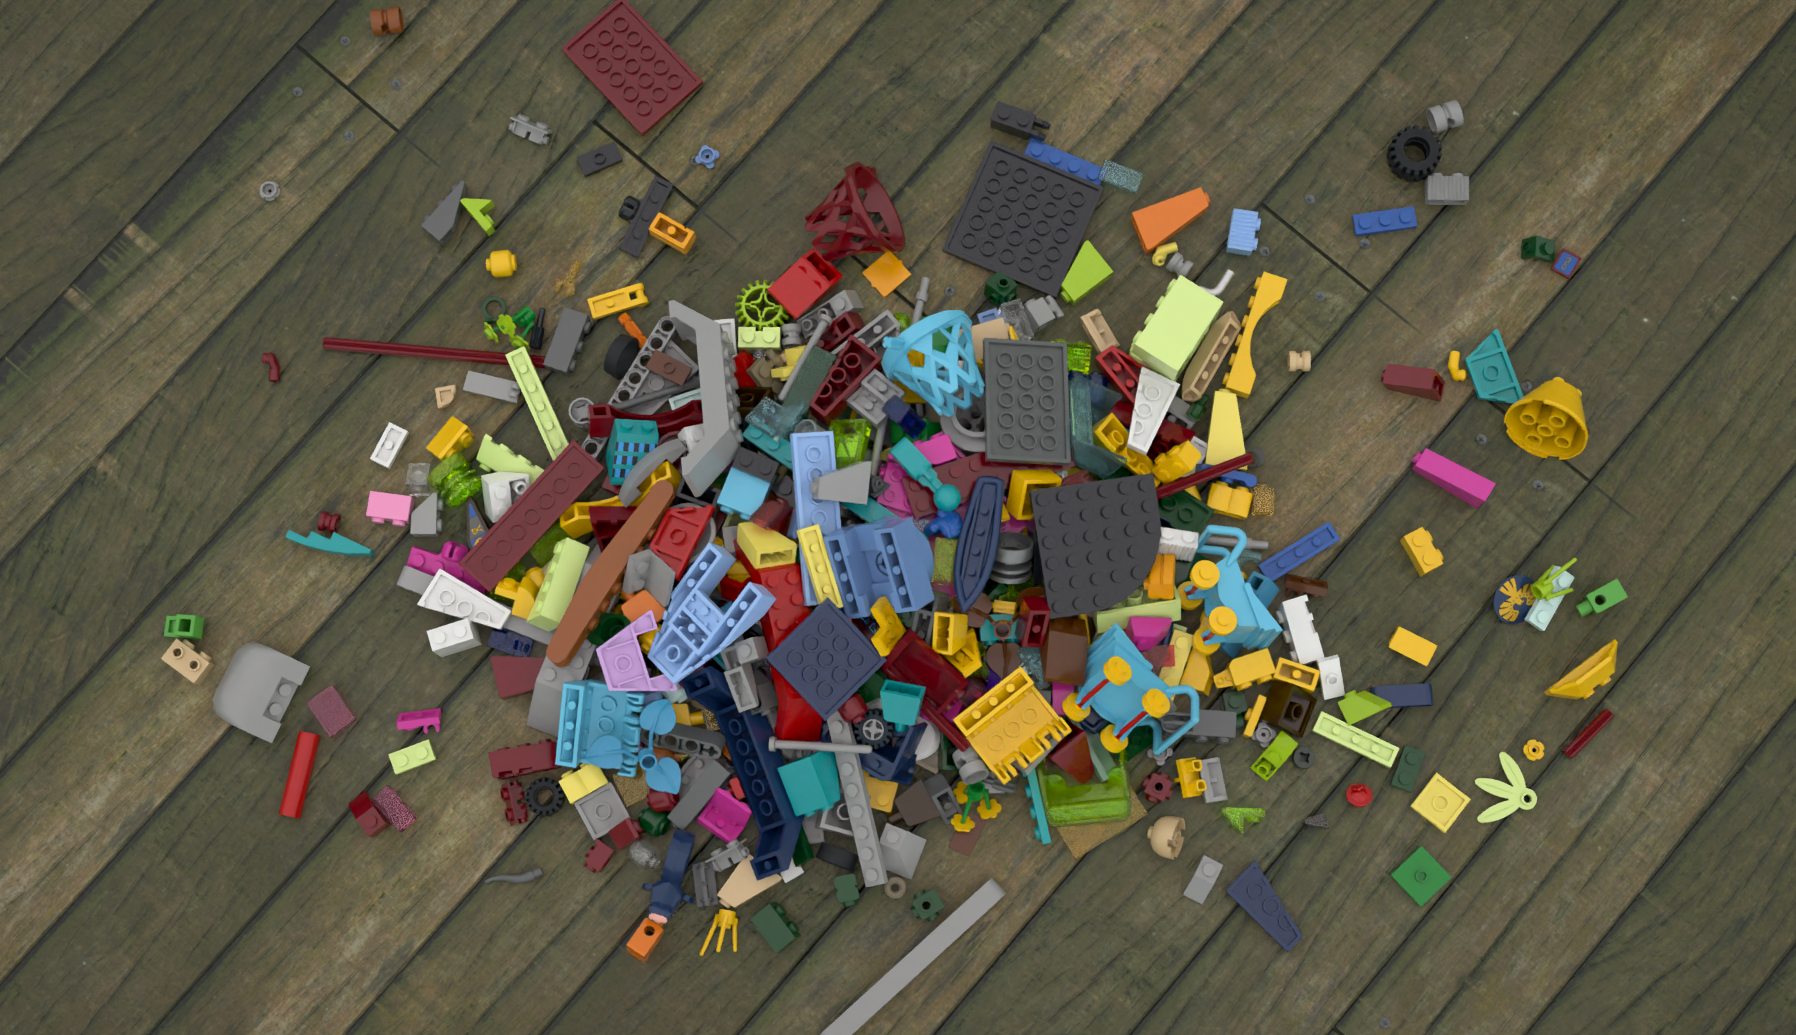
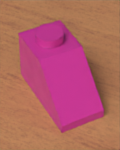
M1130 616L1125 632L1139 651H1150L1167 635L1172 618Z

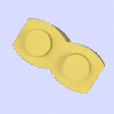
M582 763L580 770L576 772L570 770L561 776L562 780L558 782L570 804L573 805L576 801L609 783L600 767Z

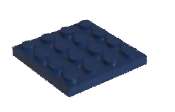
M828 597L765 657L824 721L887 661L884 656H880L873 644Z

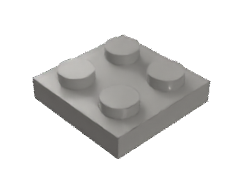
M612 782L574 803L594 841L596 838L599 839L608 834V831L626 818H631Z

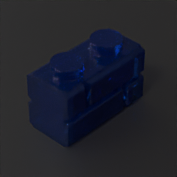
M897 395L892 396L882 407V412L912 439L917 438L927 426V423Z

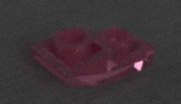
M386 785L372 799L384 816L401 833L417 819L407 803L401 801L391 786Z

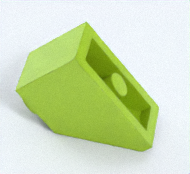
M1355 690L1344 694L1345 699L1338 702L1348 726L1392 706L1391 702L1365 690L1356 693Z

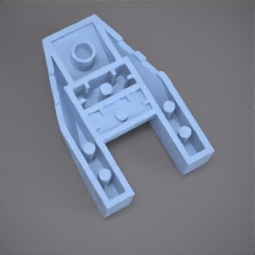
M708 543L671 593L670 598L672 600L668 611L665 610L662 619L664 621L660 632L657 631L647 657L673 684L681 681L730 645L760 620L776 600L764 586L752 582L746 585L726 614L709 598L718 583L736 561L723 546Z

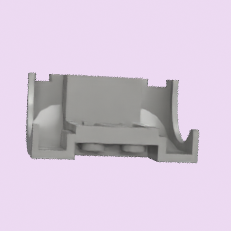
M252 641L238 648L215 691L212 700L215 715L239 729L272 743L281 726L280 721L298 685L301 686L310 666L259 642Z

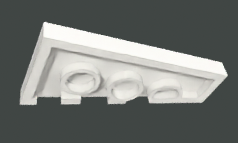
M1141 368L1126 447L1146 456L1180 386L1179 383L1147 368Z
M441 569L438 570L417 604L418 606L458 618H468L472 622L502 630L512 612Z

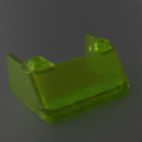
M1125 748L1120 752V766H1115L1108 772V783L1067 787L1066 780L1061 774H1047L1044 758L1038 765V775L1047 822L1051 826L1061 827L1127 819L1131 815L1132 805Z

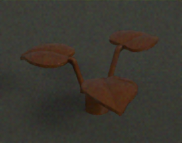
M1029 587L1021 591L1016 598L1017 605L1021 608L1023 597H1044L1043 587ZM981 593L966 613L961 612L955 597V610L957 613L968 616V626L981 627L985 622V618L994 626V635L1001 639L1002 643H994L989 647L986 653V660L989 667L1004 680L1019 668L1022 660V651L1019 645L1014 642L1006 644V638L1011 634V625L1019 617L1020 610L1010 621L1000 619L995 622L988 615L992 609V603L986 594Z

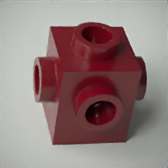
M1159 771L1157 774L1147 775L1141 786L1145 788L1142 793L1146 795L1145 799L1155 804L1157 802L1162 803L1164 799L1169 800L1174 790L1171 788L1173 782L1169 781L1170 777ZM1156 783H1160L1162 785L1161 791H1157L1154 786Z

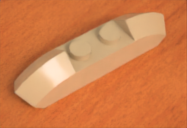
M1229 311L1219 318L1203 340L1185 372L1181 389V400L1195 402L1204 394L1241 329L1240 321L1234 311Z

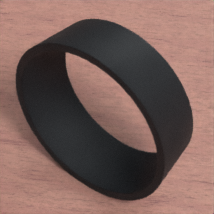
M625 334L617 336L607 351L604 360V371L617 380L622 379L636 359L639 340Z

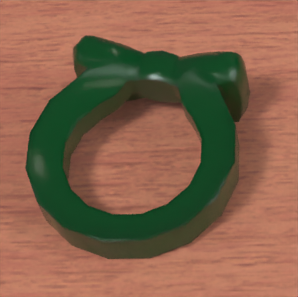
M489 297L482 304V313L487 324L497 323L496 321L499 319V316L492 318L487 313L486 307L490 302H499L502 306L500 314L504 316L506 314V304L499 297Z

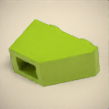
M1281 730L1250 768L1267 782L1291 755L1298 743Z

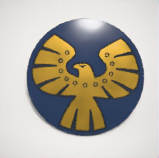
M1513 575L1506 578L1498 586L1494 594L1493 607L1496 615L1502 621L1509 624H1518L1525 621V617L1536 600L1531 591V586L1535 582L1525 575Z

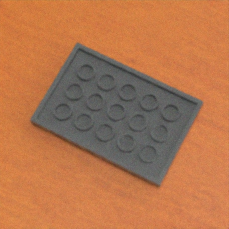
M984 338L985 461L1069 466L1071 464L1067 343Z

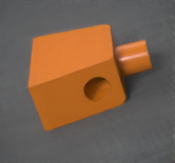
M645 589L638 594L636 592L626 594L623 590L620 591L627 601L620 606L621 611L631 623L650 610L653 612L656 624L663 620L662 617L666 609Z
M645 918L626 944L627 952L645 963L664 934L663 924ZM647 931L654 932L652 936L646 935Z

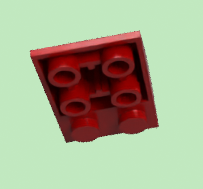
M812 248L777 279L767 291L796 320L833 291L843 275L829 261H825L818 250Z

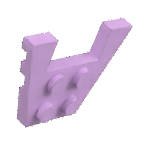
M652 610L646 612L596 649L609 691H677L676 684H673L665 674L649 678L636 635L658 629Z

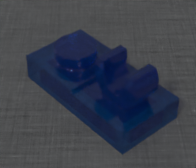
M493 628L487 646L517 657H529L534 640L505 629Z

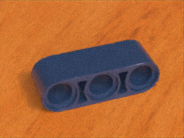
M1430 683L1370 687L1371 694L1391 702L1392 706L1389 708L1433 705L1432 684Z

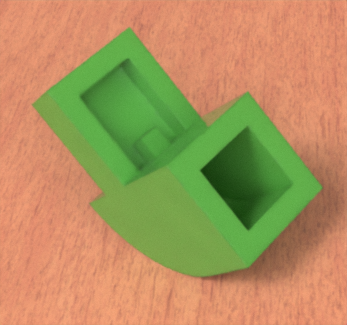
M182 614L166 616L164 637L202 640L205 618Z

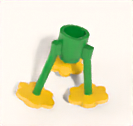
M960 781L957 783L953 793L958 803L963 804L965 802L966 807L963 816L955 814L953 819H951V824L954 825V829L957 831L970 832L975 827V823L968 816L972 802L981 800L980 806L977 807V812L980 813L982 819L995 818L1002 807L997 803L996 799L989 800V789H985L983 782L980 781L975 784L966 785Z

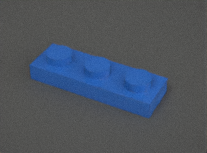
M1414 206L1352 216L1355 237L1417 227Z

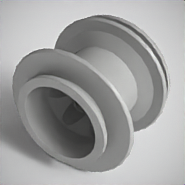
M959 386L954 396L963 401L964 388ZM972 393L971 407L963 410L954 405L955 414L953 416L947 417L944 414L940 416L944 435L948 434L952 444L966 457L985 452V429L983 431V428H985L984 393L981 398Z

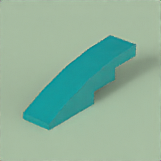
M288 530L285 538L292 542L330 554L352 557H374L375 552L335 532L331 539L325 538L311 531L308 538L291 530Z

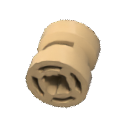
M1288 351V371L1295 372L1297 369H1301L1303 372H1309L1311 368L1310 351H1302L1301 353Z

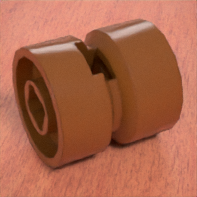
M400 7L387 8L386 11L383 9L370 10V21L374 36L387 35L388 31L391 34L404 32V22Z

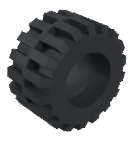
M1414 125L1412 129L1410 126L1405 127L1404 131L1401 129L1394 136L1387 150V159H1389L1387 164L1389 167H1393L1391 170L1393 174L1396 172L1399 174L1398 178L1402 179V177H1405L1408 182L1411 179H1414V182H1418L1421 178L1424 180L1434 172L1442 157L1440 152L1442 144H1438L1440 139L1438 136L1434 138L1432 130L1427 132V127L1423 126L1422 129H1419V125ZM1409 145L1419 147L1424 152L1425 160L1422 162L1409 160L1405 156L1403 148Z

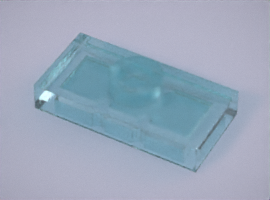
M1105 159L1097 180L1135 194L1137 193L1143 173Z

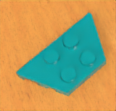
M1495 329L1464 360L1479 400L1514 404L1524 396L1499 330Z

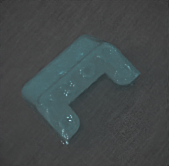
M1075 376L1068 382L1072 458L1076 466L1101 477L1108 478L1127 462V458L1094 445L1092 424H1096L1103 419L1104 413L1122 399V394L1081 376Z

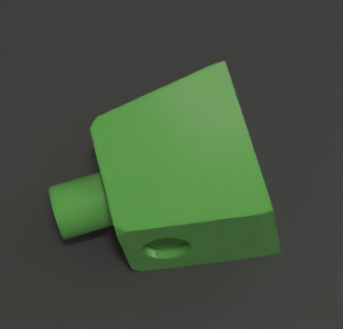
M1615 579L1584 596L1586 601L1578 604L1576 608L1581 617L1591 612L1596 615L1626 599L1628 596L1618 579ZM1600 597L1602 604H1596L1595 598Z

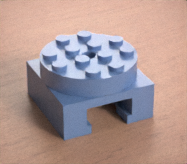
M883 517L872 523L841 527L823 537L844 612L848 619L868 617L872 614L870 611L871 607L879 597L883 596L887 597L892 607H894L895 613L917 611L935 600L930 584L934 573L932 550L928 540L914 526L912 517Z

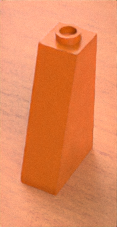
M1201 187L1132 212L1131 221L1145 255L1153 252L1158 246L1164 244L1207 212L1210 199L1206 192L1203 193Z

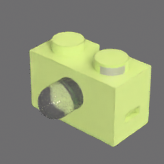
M738 327L739 352L744 349L747 353H753L754 362L761 357L765 359V351L769 348H772L775 353L781 352L780 327H763V331H757L756 327Z

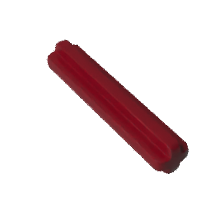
M1608 709L1603 710L1563 750V753L1569 759H1572L1614 717L1613 713Z

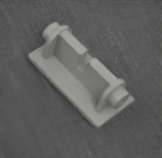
M518 114V116L510 117V119L514 120V123L511 122L509 125V130L513 134L526 138L529 131L531 133L528 140L540 145H547L549 141L547 134L554 132L548 129V125L545 123L529 121L530 118L528 116Z
M747 838L739 842L737 839L729 842L724 850L721 847L710 853L712 857L706 860L705 863L712 861L713 870L721 872L732 866L733 863L735 864L746 859L750 852L747 847H744L743 842Z

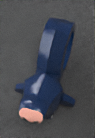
M676 829L666 855L661 879L655 884L643 883L642 889L651 892L649 919L656 923L665 924L670 917L676 914L682 901L690 904L694 902V898L683 892L681 883L696 840L695 834Z

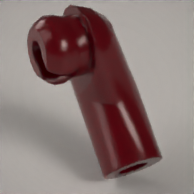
M272 352L263 353L262 363L269 364L268 381L279 382L280 364L276 355Z

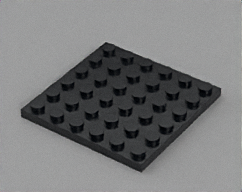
M991 141L942 252L994 274L1000 271L1007 277L1012 278L1016 283L1044 295H1051L1056 299L1104 191V187Z

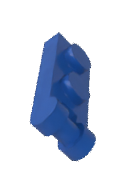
M1196 464L1195 472L1202 471L1212 466L1206 464ZM1231 471L1218 476L1221 478V482L1233 484V481H1239V484L1243 487H1252L1257 482V478L1253 474L1239 471Z

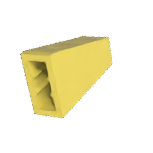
M1219 389V391H1215L1213 394L1207 450L1204 458V464L1211 466L1246 454L1236 394L1231 393V390ZM1247 466L1236 469L1234 471L1245 473L1247 471Z

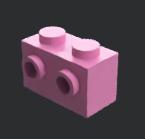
M370 491L366 516L372 519L373 523L384 524V521L392 522V525L405 527V524H411V513L414 511L415 499L412 496Z

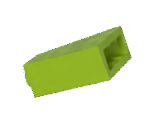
M1088 240L1084 242L1060 289V295L1066 303L1070 302L1073 306L1109 280L1113 275V270Z

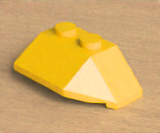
M1614 639L1544 691V693L1548 696L1575 700L1581 697L1587 699L1595 692L1593 688L1598 684L1602 687L1611 680L1609 676L1615 672L1618 642Z

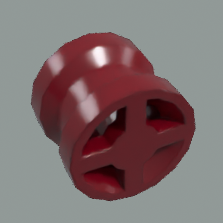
M322 511L318 521V530L322 532L327 530L331 534L337 533L340 527L341 515L337 513L332 515L327 511Z

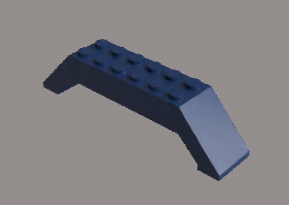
M712 666L686 676L681 682L687 698H693L715 715L720 731L726 739L725 744L759 830L754 858L750 860L757 881L788 870L803 823L804 814L795 815L777 768L785 765L780 750L777 749L776 752L769 751L770 736L774 735L767 716H761V713L752 715L750 709L739 713L725 675Z

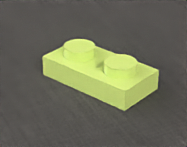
M429 739L388 754L396 775L437 760Z

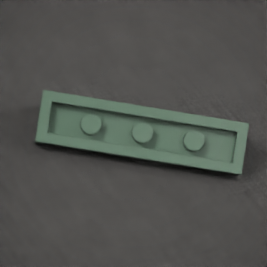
M1065 715L1067 721L1086 733L1094 773L1100 784L1119 775L1120 772L1108 750L1103 746L1099 733L1092 734L1084 730L1079 722Z

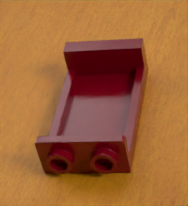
M912 629L886 656L887 661L882 665L887 670L893 664L915 685L926 687L925 694L939 706V709L935 712L937 716L943 711L947 713L955 705L953 700L958 701L966 693L963 688L969 683Z

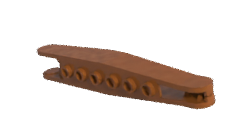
M660 480L653 485L648 495L583 577L546 649L547 658L555 666L566 667L571 663L589 633L597 627L598 619L602 613L608 610L613 596L617 595L620 591L629 555L644 551L648 540L651 541L657 531L656 527L675 498L674 487L669 481Z

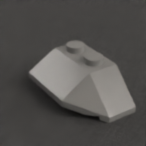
M887 309L853 336L883 359L884 353L887 350L882 345L885 342L883 338L885 336L897 338L900 335L901 325ZM845 341L822 359L829 370L835 364L838 354L842 348L844 349L848 341Z

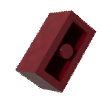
M1023 597L1015 631L1022 647H1043L1051 613L1044 597Z

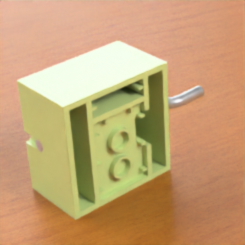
M1227 269L1217 286L1213 289L1198 286L1182 275L1177 280L1173 278L1167 287L1165 297L1161 296L1156 304L1157 311L1155 314H1149L1144 322L1147 326L1143 332L1139 330L1135 335L1128 355L1139 364L1151 369V371L1176 382L1215 323L1223 301L1215 296L1223 292L1233 277L1234 272Z

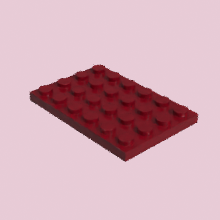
M616 0L561 48L563 53L642 137L703 84V81L626 0Z

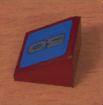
M1563 248L1553 263L1551 270L1569 279L1580 262L1581 257Z

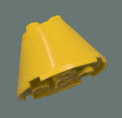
M1560 377L1544 382L1508 408L1504 417V423H1506L1508 428L1507 434L1519 447L1541 458L1547 459L1548 456L1559 457V460H1564L1579 455L1585 449L1588 441V431L1581 400L1582 392Z

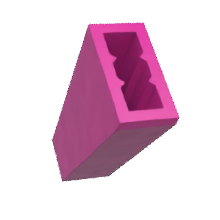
M1427 448L1422 453L1418 451L1412 460L1415 464L1412 468L1413 471L1476 509L1486 501L1495 486L1494 482Z

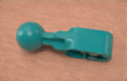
M903 437L889 450L890 455L915 481L918 480L922 486L929 487L934 493L933 500L938 509L950 512L959 506L961 501L959 490L950 484L943 485L937 478V473L932 468L931 463L906 437Z

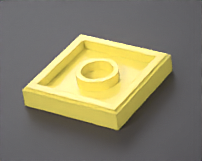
M1435 773L1410 807L1440 831L1446 833L1471 799L1438 773Z

